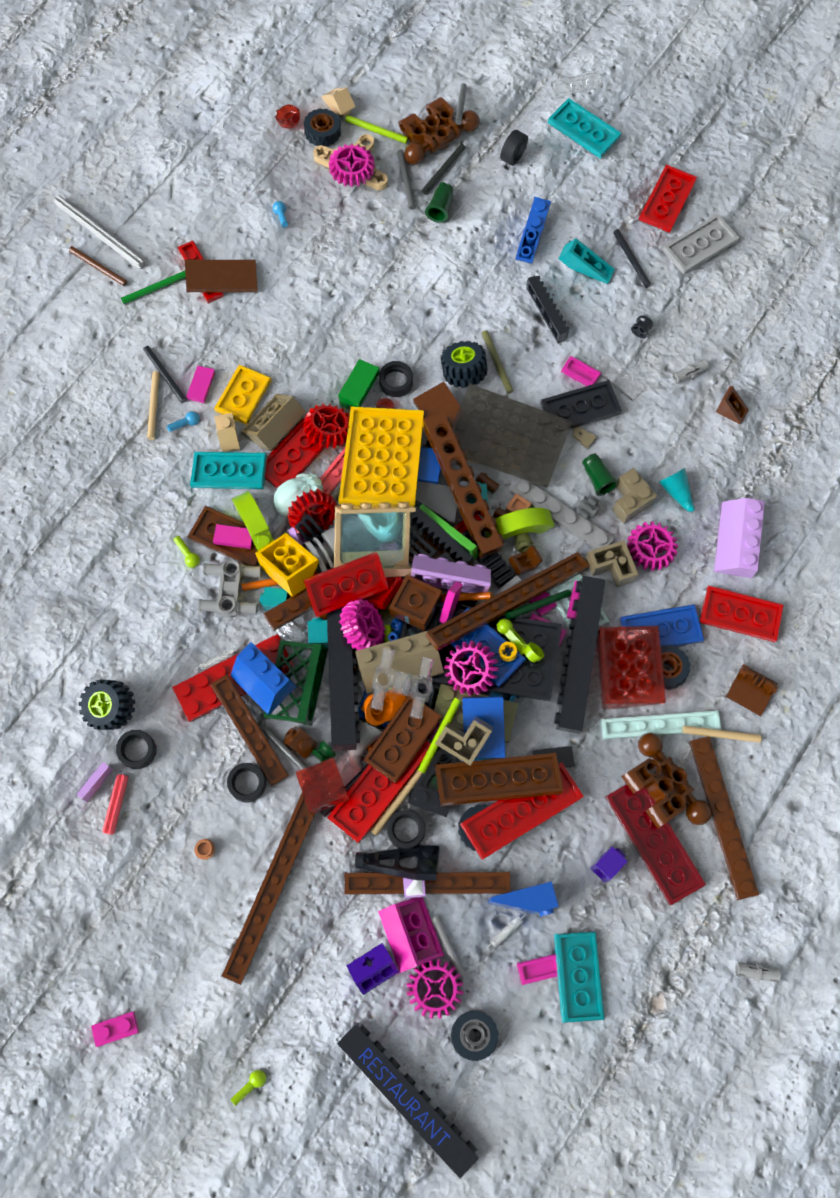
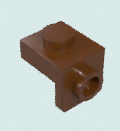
M530 546L526 552L513 555L508 559L517 576L535 570L543 561L535 546Z
M296 726L286 732L285 739L283 740L286 745L290 746L304 759L309 756L318 744L307 733Z

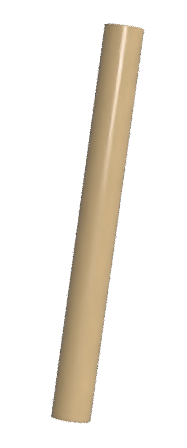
M157 371L152 373L147 439L149 440L155 439L160 373Z
M686 725L682 729V732L685 734L758 743L762 739L761 735Z
M418 769L370 830L374 835H378L414 788L422 775V772Z

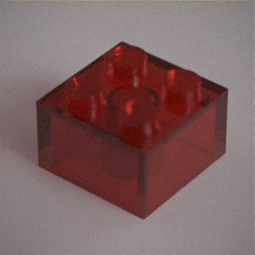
M334 758L295 772L311 815L350 800Z

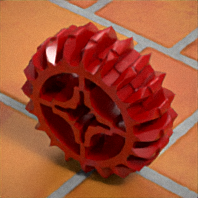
M322 403L320 407L316 405L314 409L310 408L303 424L308 440H312L313 444L318 443L319 448L322 445L326 446V449L329 446L335 449L336 446L341 447L343 443L346 444L349 413H344V408L338 409L337 405L333 407L330 403L328 406Z
M317 488L315 491L310 489L308 493L303 491V495L300 497L296 495L297 500L291 501L292 506L288 507L289 513L287 515L292 528H295L294 526L308 514L323 530H329V526L334 525L333 520H335V506H337V503L332 495L324 490L321 491ZM310 521L306 522L316 534L320 533ZM301 526L303 531L310 537L312 534L304 526Z

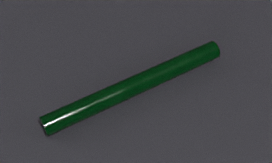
M569 589L509 611L506 613V618L511 620L568 598L572 593Z

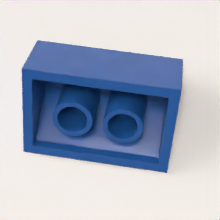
M252 642L237 655L230 675L268 715L297 687Z

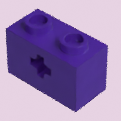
M611 847L589 869L606 883L628 861L625 859L626 855L619 848L616 847L614 849Z
M383 943L346 965L362 995L399 973Z

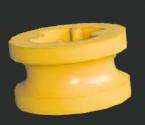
M504 642L499 648V656L503 661L511 662L517 656V648L512 642ZM505 648L513 649L510 656H507L506 653L505 655L503 654Z

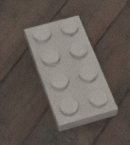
M716 214L663 247V251L684 275L738 242L739 237L723 218Z

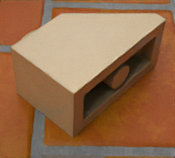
M347 87L335 88L321 96L329 108L337 115L346 116L355 107Z

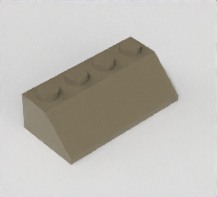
M427 631L355 651L367 695L444 674L439 652L426 638Z

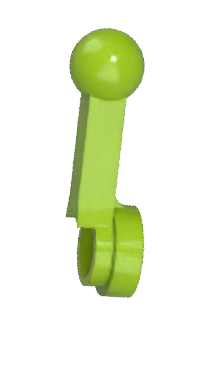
M502 619L498 622L497 630L499 633L504 634L515 644L521 655L524 653L532 662L540 661L544 657V653L538 645L532 642L526 644L513 629L510 620Z

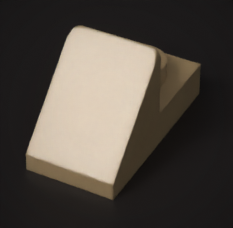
M233 413L214 416L222 452L240 450Z

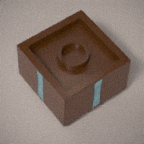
M406 575L389 607L390 615L425 631L442 600V590Z

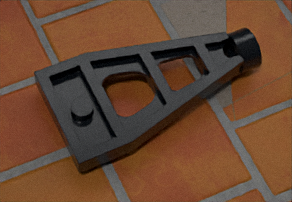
M440 747L425 774L422 773L416 782L409 804L447 818L451 805L441 806L439 793L427 787L429 779L436 773L435 766L441 755H449L452 759L451 763H457L458 760L457 757Z
M418 845L412 849L399 848L374 853L356 852L355 868L412 880L437 881L440 847L437 845ZM407 857L418 858L415 868L400 866V860ZM395 859L394 866L379 864L380 860Z

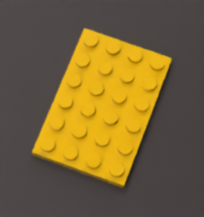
M351 407L339 505L342 503H352L353 505L360 506V503L363 502L372 503V505H379L380 502L398 505V502H409L411 506L415 507L424 419L423 410Z

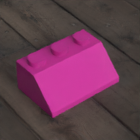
M423 897L402 901L378 911L400 973L444 956Z

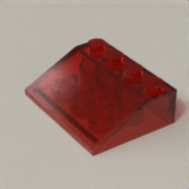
M658 626L600 627L597 633V650L602 709H623L666 703Z

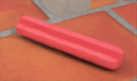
M123 774L116 776L103 827V833L112 835L115 833L128 782V776Z

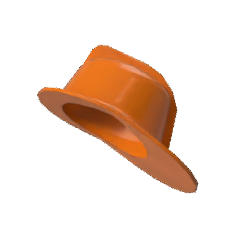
M398 689L373 693L366 698L361 710L365 713L368 723L375 726L381 725L393 718L405 701L406 696Z

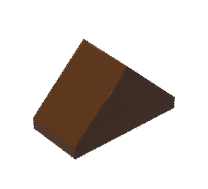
M730 386L716 413L738 424H742L749 409L735 388Z

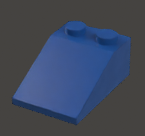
M552 881L488 899L490 905L530 914L539 913L540 917L555 913L554 909L559 907Z

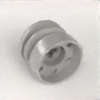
M334 527L322 533L323 543L316 537L313 538L315 547L310 541L304 543L306 550L318 559L319 563L316 570L319 573L327 571L326 567L329 570L334 568ZM342 540V552H349L344 541Z

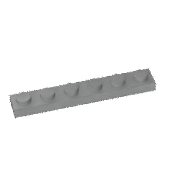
M523 477L518 480L510 492L514 496L517 493L532 503V508L549 509L554 523L593 549L610 545L614 539Z

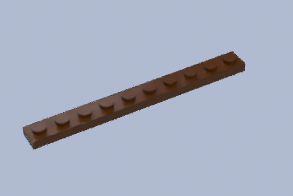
M576 552L427 631L426 638L438 651L505 615L507 612L518 608L588 570L590 565L579 552Z
M310 781L306 782L221 977L242 985L326 788Z

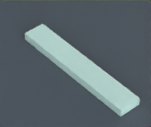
M719 711L600 720L603 740L641 737L649 732L655 733L658 736L685 734L682 732L684 725L721 730Z

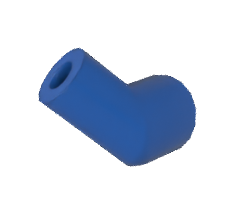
M394 618L390 624L394 631L388 635L389 641L401 638L403 621Z

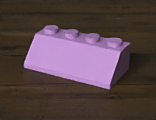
M742 498L722 502L714 572L752 578L758 571L765 501Z
M424 554L414 555L410 576L433 587L449 590L455 582L463 584L461 589L463 593L487 592L490 588L491 569H486V566H470L462 561H457L456 563L448 562V559L445 558L432 559Z

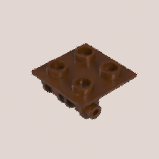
M743 664L726 698L761 717L772 694L778 689V683Z

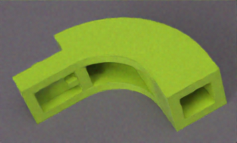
M246 491L231 498L257 551L273 542L274 539L251 493Z
M545 508L517 510L495 519L497 523L495 528L498 534H502L504 540L521 533L532 532L541 534L555 527L550 510ZM486 531L487 537H491L490 533Z

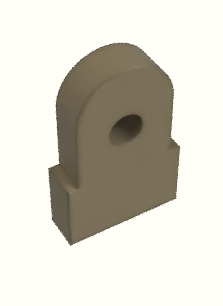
M581 427L574 428L572 433L573 437L586 449L596 439L595 435L590 432L588 433Z

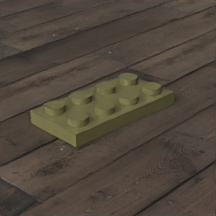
M441 684L434 711L442 716L438 725H441L454 698L462 701L463 697L488 696L483 694L476 695L475 692L470 696L467 694V691L465 694H461L460 689L454 690L452 686ZM504 700L505 743H509L518 703ZM461 702L450 724L464 732L463 702Z

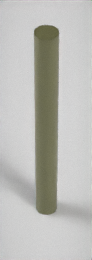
M484 330L481 333L505 390L507 394H510L514 391L488 330Z

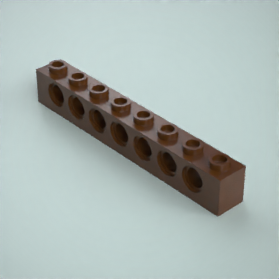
M443 411L424 418L422 427L471 539L477 546L480 559L500 552L504 544L503 536L501 533L498 534L495 528L497 527L496 520L488 512V502L486 499L483 500L480 494L482 493L480 484L476 483L473 478L475 476L474 471L466 462L467 455L464 449H460V440L457 433H453L450 417H446ZM444 432L446 436L440 437L437 433ZM450 448V449H452L454 452H453V453H447V452H445V449ZM459 465L461 469L455 470L452 466ZM465 481L468 483V486L463 487L459 482ZM473 498L476 503L470 504L466 499ZM474 515H481L483 517V520H476L474 518ZM487 531L491 537L485 538L481 533Z

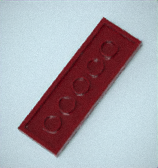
M626 784L605 796L669 906L706 885L670 824L667 822L657 829L645 812L655 804V800L649 795L647 788L643 787L633 794Z

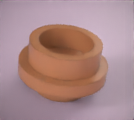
M209 839L198 841L194 848L195 855L202 860L210 859L215 853L214 843Z

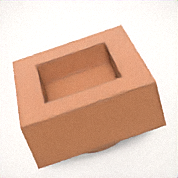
M516 493L505 510L511 513L531 507L532 503Z

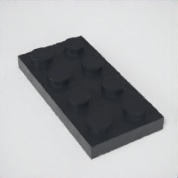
M609 380L541 399L542 408L553 434L616 416L622 412Z

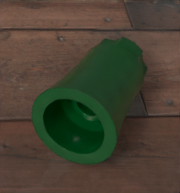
M442 182L436 188L430 203L425 209V214L431 221L443 223L448 219L454 190L452 185Z
M596 453L589 455L582 461L585 467L584 470L589 476L597 496L610 493L619 485L618 479Z

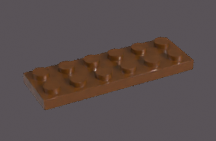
M556 753L473 761L471 766L465 762L438 764L435 766L441 806L563 793Z

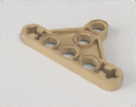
M364 134L358 139L356 144H353L356 146L359 143L360 148L365 146L366 150L372 152L374 138L369 134ZM364 141L371 142V144L367 146L363 145L362 143ZM322 145L317 146L313 150L314 160L329 168L330 156L338 148L330 149ZM374 168L373 176H371L370 181L366 180L365 185L376 190H384L388 185L387 175Z

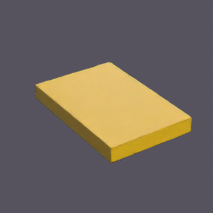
M238 365L214 410L220 414L233 413L234 420L247 425L272 379L247 367Z

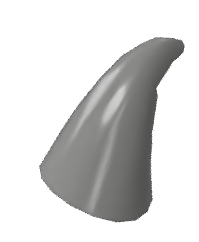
M359 718V724L355 725L356 731H360V743H356L357 750H348L353 767L362 770V755L380 737L384 730Z

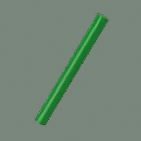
M185 270L121 297L122 303H129L186 278Z

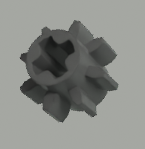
M593 495L590 498L585 496L577 507L580 509L579 515L585 519L589 516L594 518L601 508L598 505L600 500Z

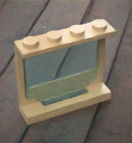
M363 502L360 503V506H353L352 503H342L341 506H335L334 568L377 552L385 577L410 576L412 568L408 565L410 512H416V508L411 506L409 502H398V505H391L389 502H380L379 505Z

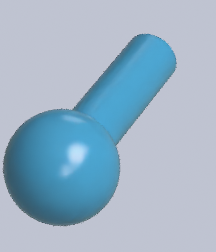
M276 201L272 207L273 212L279 216L281 226L285 228L288 226L285 216L286 205L282 201Z
M190 411L186 414L185 418L167 425V429L169 432H172L188 424L196 425L200 421V416L197 412Z

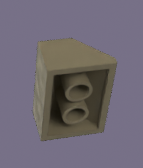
M275 394L240 432L261 449L271 451L278 446V442L290 433V429L302 420V416L306 411L293 396Z

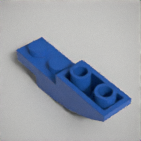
M534 197L515 260L533 263L551 201Z

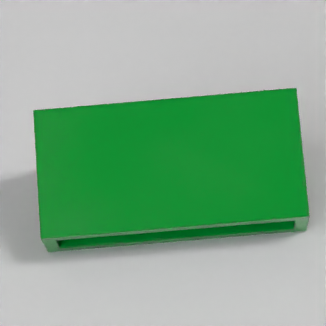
M359 359L338 394L339 406L348 410L351 407H361L379 375V367Z

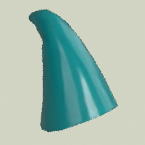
M685 468L659 481L667 493L683 509L690 513L695 510Z

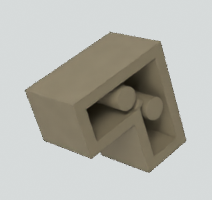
M632 468L618 479L619 485L617 489L623 497L615 502L612 510L623 524L653 505L657 497L635 468Z
M625 540L589 551L586 561L590 565L589 569L592 576L610 571L616 587L635 582L639 575Z
M475 716L466 732L447 723L435 744L471 766L491 734L493 726Z

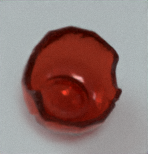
M287 104L276 110V116L274 117L282 128L290 129L297 126L301 115L298 107Z

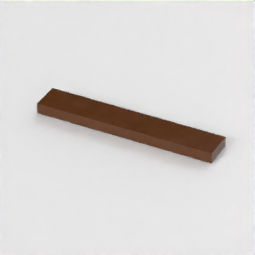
M228 674L210 684L270 785L274 786L289 776Z

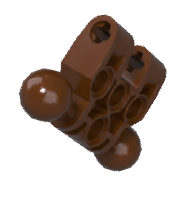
M439 97L426 105V111L429 116L425 120H421L415 113L398 122L400 130L411 142L405 148L404 157L406 161L411 165H418L424 161L425 153L430 152L433 154L436 150L448 148L454 139L461 137L462 131L474 132L480 124L478 114L472 110L463 112L462 123L457 125L454 122V109L442 97Z
M652 732L643 734L638 740V749L640 753L649 758L624 774L622 779L633 794L645 787L649 795L655 799V804L645 812L658 829L684 811L686 804L685 814L687 819L694 825L706 824L711 818V808L705 801L696 800L691 792L694 791V788L688 783L686 771L678 767L677 764L675 765L671 756L666 758L662 752L663 741L660 736Z

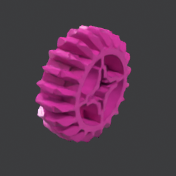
M353 143L350 146L345 144L343 148L339 146L338 150H334L333 155L330 156V174L333 176L334 181H337L339 185L343 183L345 187L347 185H350L351 188L354 185L359 187L360 183L365 185L366 180L370 181L371 176L374 174V157L371 155L370 150H366L365 146L360 148L359 143L356 146Z
M654 521L650 522L649 525L646 522L642 526L637 525L636 530L633 529L630 533L631 536L627 539L629 542L627 543V548L630 549V555H633L632 560L638 561L636 566L644 565L643 570L650 567L651 572L655 570V567L658 571L663 567L667 568L677 555L678 544L675 543L677 537H671L673 531L668 532V526L662 528L661 522L657 526L654 524ZM649 535L647 540L638 541L640 537ZM666 551L664 556L656 558L657 553Z
M357 599L349 602L342 608V613L339 614L341 617L339 623L342 625L340 630L344 632L343 637L347 638V643H351L352 649L361 650L383 643L386 628L383 626L382 615L378 613V608H374L373 603H369L368 600Z
M470 641L469 645L467 642H463L462 647L456 645L457 652L451 650L450 654L453 657L446 658V661L450 662V666H444L445 669L450 670L445 676L452 677L448 683L451 685L455 683L453 689H460L461 694H465L467 691V694L470 696L474 692L476 695L481 694V689L486 692L488 690L486 684L493 686V682L490 679H497V676L493 675V671L499 670V668L493 667V664L498 663V660H491L495 655L494 652L488 653L490 648L488 646L483 647V643L480 642L477 645L474 641ZM473 652V655L467 661H460L465 654ZM480 655L485 661L486 670L480 666ZM464 665L474 666L475 669L479 670V672L468 670V667H465ZM458 667L463 670V681L458 675ZM476 675L483 676L479 682L469 685Z
M437 959L436 965H433L431 960L428 962V967H426L425 963L421 964L423 968L421 971L415 967L414 971L418 975L415 977L410 974L409 978L413 979L414 983H407L408 987H413V991H408L407 995L414 994L415 997L409 1001L410 1004L417 1001L418 1005L414 1010L418 1011L422 1007V1016H425L426 1012L430 1011V1019H433L434 1012H437L438 1018L441 1019V1011L443 1010L449 1016L450 1012L447 1008L451 1007L455 1011L457 1008L453 1005V1002L461 1003L462 1001L456 998V995L464 994V991L457 990V986L464 985L463 982H456V979L461 977L460 973L453 976L452 972L456 968L453 966L448 970L446 968L449 962L446 961L442 967L440 966L441 959ZM430 970H440L444 972V975L440 979L433 981L425 973ZM420 978L428 988L427 993L421 1000L417 992ZM449 978L453 985L451 998L443 992V985ZM427 980H429L431 983L434 982L435 984L436 982L440 983V981L443 980L439 987L440 993L443 995V997L440 994L436 995L435 993L434 995L431 994L427 998L431 991L430 984L427 982ZM432 997H439L445 1005L430 1007L426 1003Z

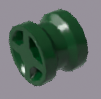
M324 741L320 743L318 749L312 751V754L324 766L328 764L330 758H334L337 755Z

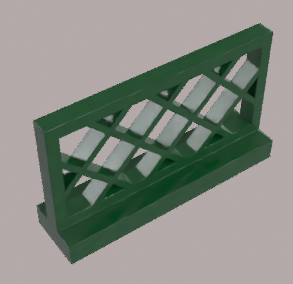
M280 640L275 665L280 669L287 664L290 672L286 676L289 678L294 675L298 681L295 684L296 688L301 686L303 693L296 699L291 692L289 694L293 700L291 704L284 707L281 703L280 707L282 710L279 713L268 715L265 712L264 718L312 726L328 648L317 643L306 644ZM285 646L292 647L295 651L288 658L284 656ZM305 649H312L310 657L304 661L300 653ZM298 656L302 663L293 669L289 661ZM305 667L307 674L300 680L296 672ZM295 705L299 709L297 718L291 717L288 713Z

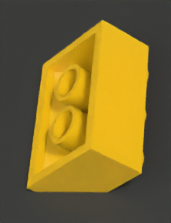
M287 533L255 553L262 570L292 597L306 588L303 580L313 576L319 563L315 556Z

